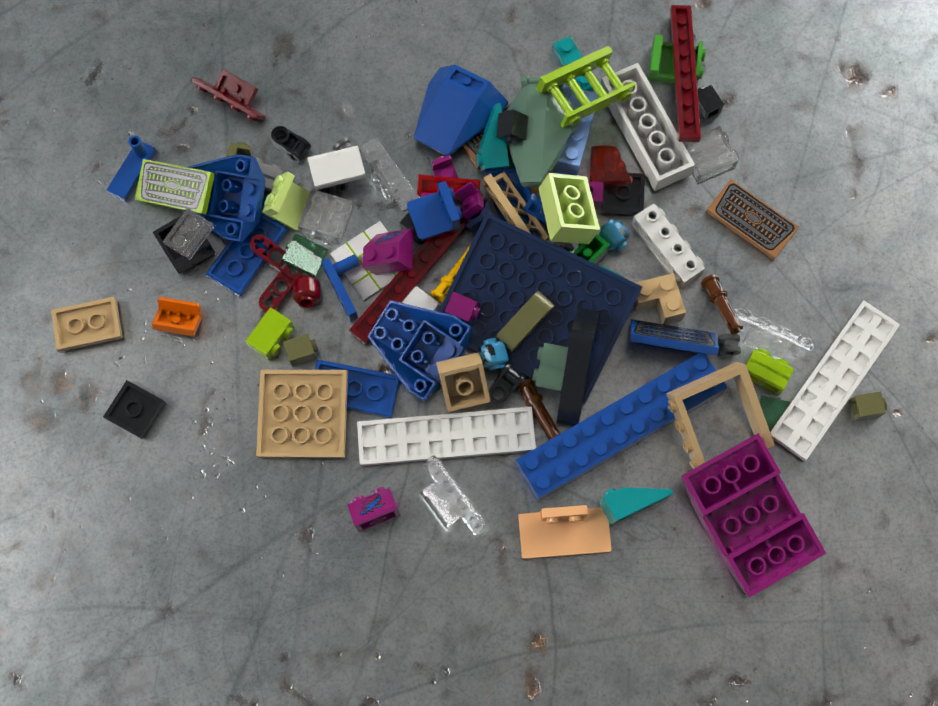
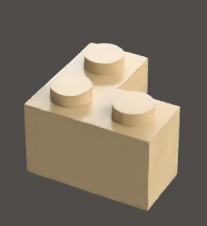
M674 273L636 282V284L643 287L634 304L635 311L656 306L661 324L666 325L683 320L686 310Z

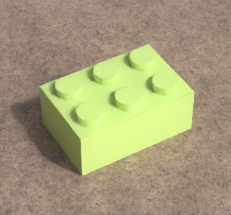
M548 173L538 189L550 241L589 244L600 231L587 177Z

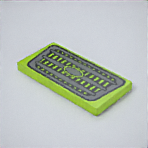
M143 159L135 200L206 215L215 173Z

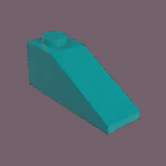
M501 103L495 104L491 109L478 149L479 154H476V162L480 166L481 171L509 166L507 145L504 140L496 137L498 113H502Z
M614 487L603 493L604 497L599 503L610 525H613L669 498L674 492L672 489L623 487L616 490Z

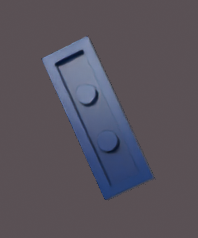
M136 135L129 138L128 143L132 149L106 190L108 194L125 202L139 181L143 159L152 161L157 153L155 147L142 142L140 137Z
M351 255L334 264L331 263L329 258L321 261L323 270L350 322L358 319L357 311L339 278V275L360 266L356 255Z

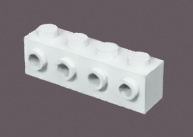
M654 203L634 216L632 226L668 273H674L676 283L681 289L702 276L705 270L703 261L700 257L694 255L690 244L680 237L677 227L669 223L663 209L658 208Z

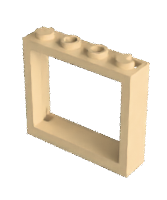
M735 362L666 393L669 403L668 408L671 413H674L676 419L674 425L682 435L684 440L682 441V446L685 452L689 454L691 459L689 465L693 469L705 463L683 400L731 378H734L753 434L759 433L768 449L775 446L746 364Z

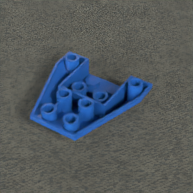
M457 65L441 67L428 84L413 138L445 156L452 155L486 128L491 109L495 104L501 103L503 112L508 105V100L490 81Z
M236 154L188 166L187 168L215 173L207 213L205 215L191 212L194 219L224 239L243 242L260 222L266 180L256 157Z
M390 300L367 337L406 389L423 401H426L441 387L436 362L461 357L467 348L472 327L454 315Z

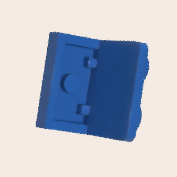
M446 181L437 184L436 193L407 203V209L420 240H426L460 228V219L463 218L459 206L455 207L452 187L448 188Z

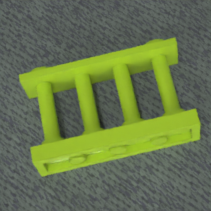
M609 46L540 77L536 86L539 94L541 95L547 91L551 92L565 113L560 124L562 128L568 125L574 126L582 118L620 100L622 102L626 101L632 96V91L636 84L632 82L624 86L609 65V59L613 53ZM596 68L602 69L616 90L607 94L592 70ZM581 75L582 77L585 76L599 98L590 102L575 78ZM564 83L568 84L582 106L573 110L558 86Z

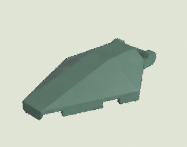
M522 76L521 90L507 109V111L514 109L528 116L526 140L519 141L515 145L507 144L520 183L525 187L540 186L548 172H552L566 149V142L569 137L575 134L581 124L580 121L574 126L568 125L562 128L560 124L565 116L564 111L551 92L547 91L541 95L539 94L536 86L540 77L530 78L529 76ZM564 84L558 86L571 108L575 110L563 91Z

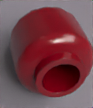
M304 275L294 281L293 300L299 306L311 308L320 301L321 284L316 278Z

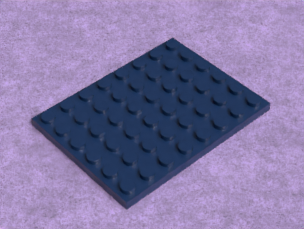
M486 213L438 312L446 313L445 309L453 292L480 303L478 307L481 310L476 320L473 319L471 323L462 320L472 327L467 347L478 352V348L484 345V340L496 338L501 329L537 291H540L555 305L554 308L513 352L506 347L509 358L508 362L511 363V366L518 372L533 378L535 368L539 369L540 360H537L539 347H543L544 343L568 347L578 308L599 311V321L592 346L583 404H586L643 286Z

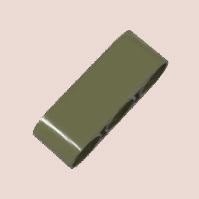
M537 291L501 329L496 338L504 342L505 346L513 352L551 312L555 305L540 291Z

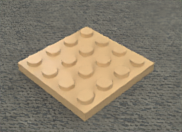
M260 370L256 457L345 458L348 371Z

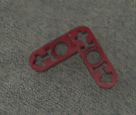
M258 234L252 237L250 241L251 251L279 272L259 298V308L266 313L271 306L264 307L263 300L270 299L272 293H269V291L272 290L276 295L272 300L274 306L271 307L276 310L293 288L294 281L302 276L303 265L266 236ZM262 240L264 241L263 246L266 249H269V246H271L272 249L269 250L267 256H264L266 251L261 247L256 249V244L254 242H261ZM275 252L281 253L283 256L282 261L279 263L273 262L270 258L271 254ZM286 259L290 260L288 261L289 266H298V274L293 273L291 275L290 268H288L286 265L284 269L281 268L285 264ZM278 281H283L287 284V289L279 292L275 289V284Z

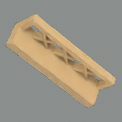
M505 172L494 178L491 174L483 178V187L509 224L530 233L529 230L538 231L542 236L541 239L549 240V236L536 217L525 212L523 209H519L520 205L524 208L526 203ZM504 180L507 185L506 192L501 190L497 182ZM507 197L517 199V208L511 205ZM518 213L529 217L528 225L524 224Z

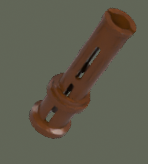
M712 274L705 277L701 282V286L708 292L709 301L718 308L731 334L739 333L743 326L727 299V291L719 283L718 275Z
M530 378L520 383L516 389L524 397L526 407H532V411L548 439L551 440L559 435L560 432L542 402V394L538 393L533 384V378Z

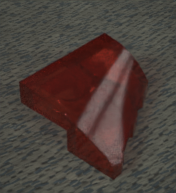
M608 145L591 147L590 182H603L604 185L612 183L615 186L633 183L632 177L628 175L625 162L620 158L621 154L618 148Z

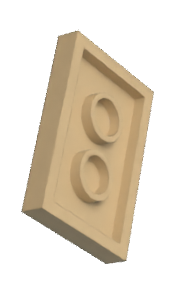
M115 297L51 310L56 350L58 352L123 339L118 304Z

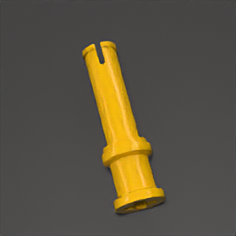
M468 246L449 274L442 276L437 288L430 292L431 297L440 304L443 303L470 246Z

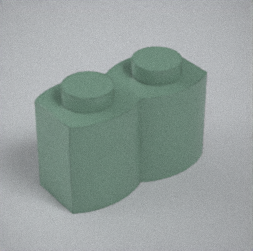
M544 343L543 347H539L537 360H540L539 369L535 368L533 374V381H536L535 386L557 391L562 390L568 347Z

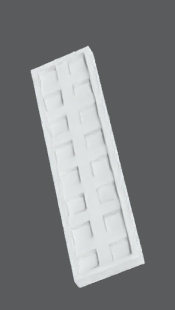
M863 300L770 431L772 439L803 461H806L900 324Z
M532 407L357 422L360 466L530 452L536 448Z

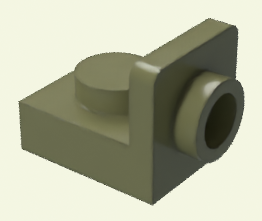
M230 143L227 157L236 154L253 157L252 149L246 143Z

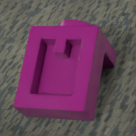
M451 155L446 157L440 156L432 162V171L435 176L459 178L453 166Z
M468 182L455 191V196L462 202V215L467 220L484 209V195L472 182Z

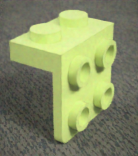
M286 172L275 178L273 189L265 200L262 212L293 230H299L312 204L314 195L293 183L295 175Z

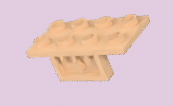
M587 505L543 508L540 512L518 515L522 559L606 553L612 550L609 521L602 507L587 508Z

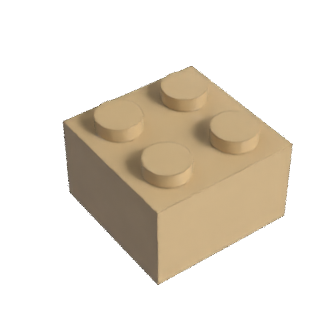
M479 352L436 362L448 412L491 402Z

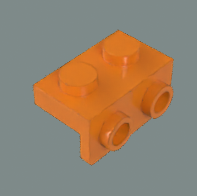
M159 297L157 300L159 309L152 322L153 330L195 336L202 320L200 304Z

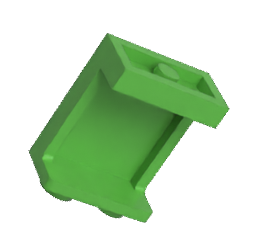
M655 34L648 80L675 83L672 43L663 42V35ZM699 41L698 46H694L697 81L702 79L704 67H700L701 61H704L706 49H703V41Z

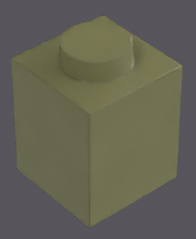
M309 334L283 341L292 367L317 359L315 352L319 350L315 339L311 340Z
M881 392L855 395L849 400L853 421L880 418L887 410V403L885 398H882Z

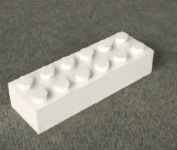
M639 63L615 72L624 86L632 82L636 85L629 99L623 102L620 100L608 107L653 190L656 191L690 176L695 164L683 142H679L677 131ZM607 76L601 78L600 84L607 94L616 90Z

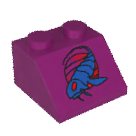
M410 228L375 235L363 247L362 268L375 275L412 270L414 229Z
M377 488L372 491V495L364 497V495L357 496L351 500L352 503L347 504L354 526L358 532L400 516L390 488Z

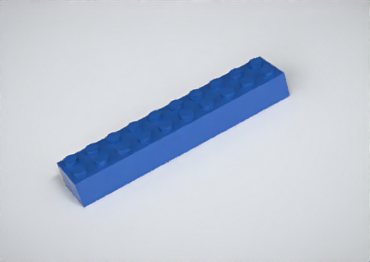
M698 353L516 459L515 465L537 502L674 423L676 419L674 413H671L668 408L669 403L666 393L717 371L707 355ZM725 382L684 399L683 403L687 414L723 394L727 389Z

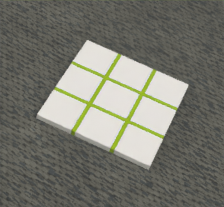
M381 221L330 253L335 262H339L351 255H356L360 266L344 274L363 301L385 288L398 274V272L375 275L362 268L363 247L375 235L388 233Z

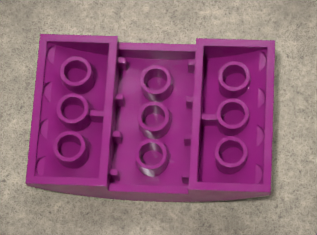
M759 433L681 475L690 501L708 537L747 597L755 595L826 554L805 514L800 513L779 475L781 472Z

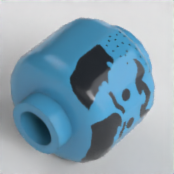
M611 219L600 227L599 236L610 244L608 250L616 249L620 251L628 245L626 241L629 239L630 233L621 221Z
M496 338L484 340V345L478 348L483 368H488V371L505 368V364L509 361L505 343L502 341L497 342Z

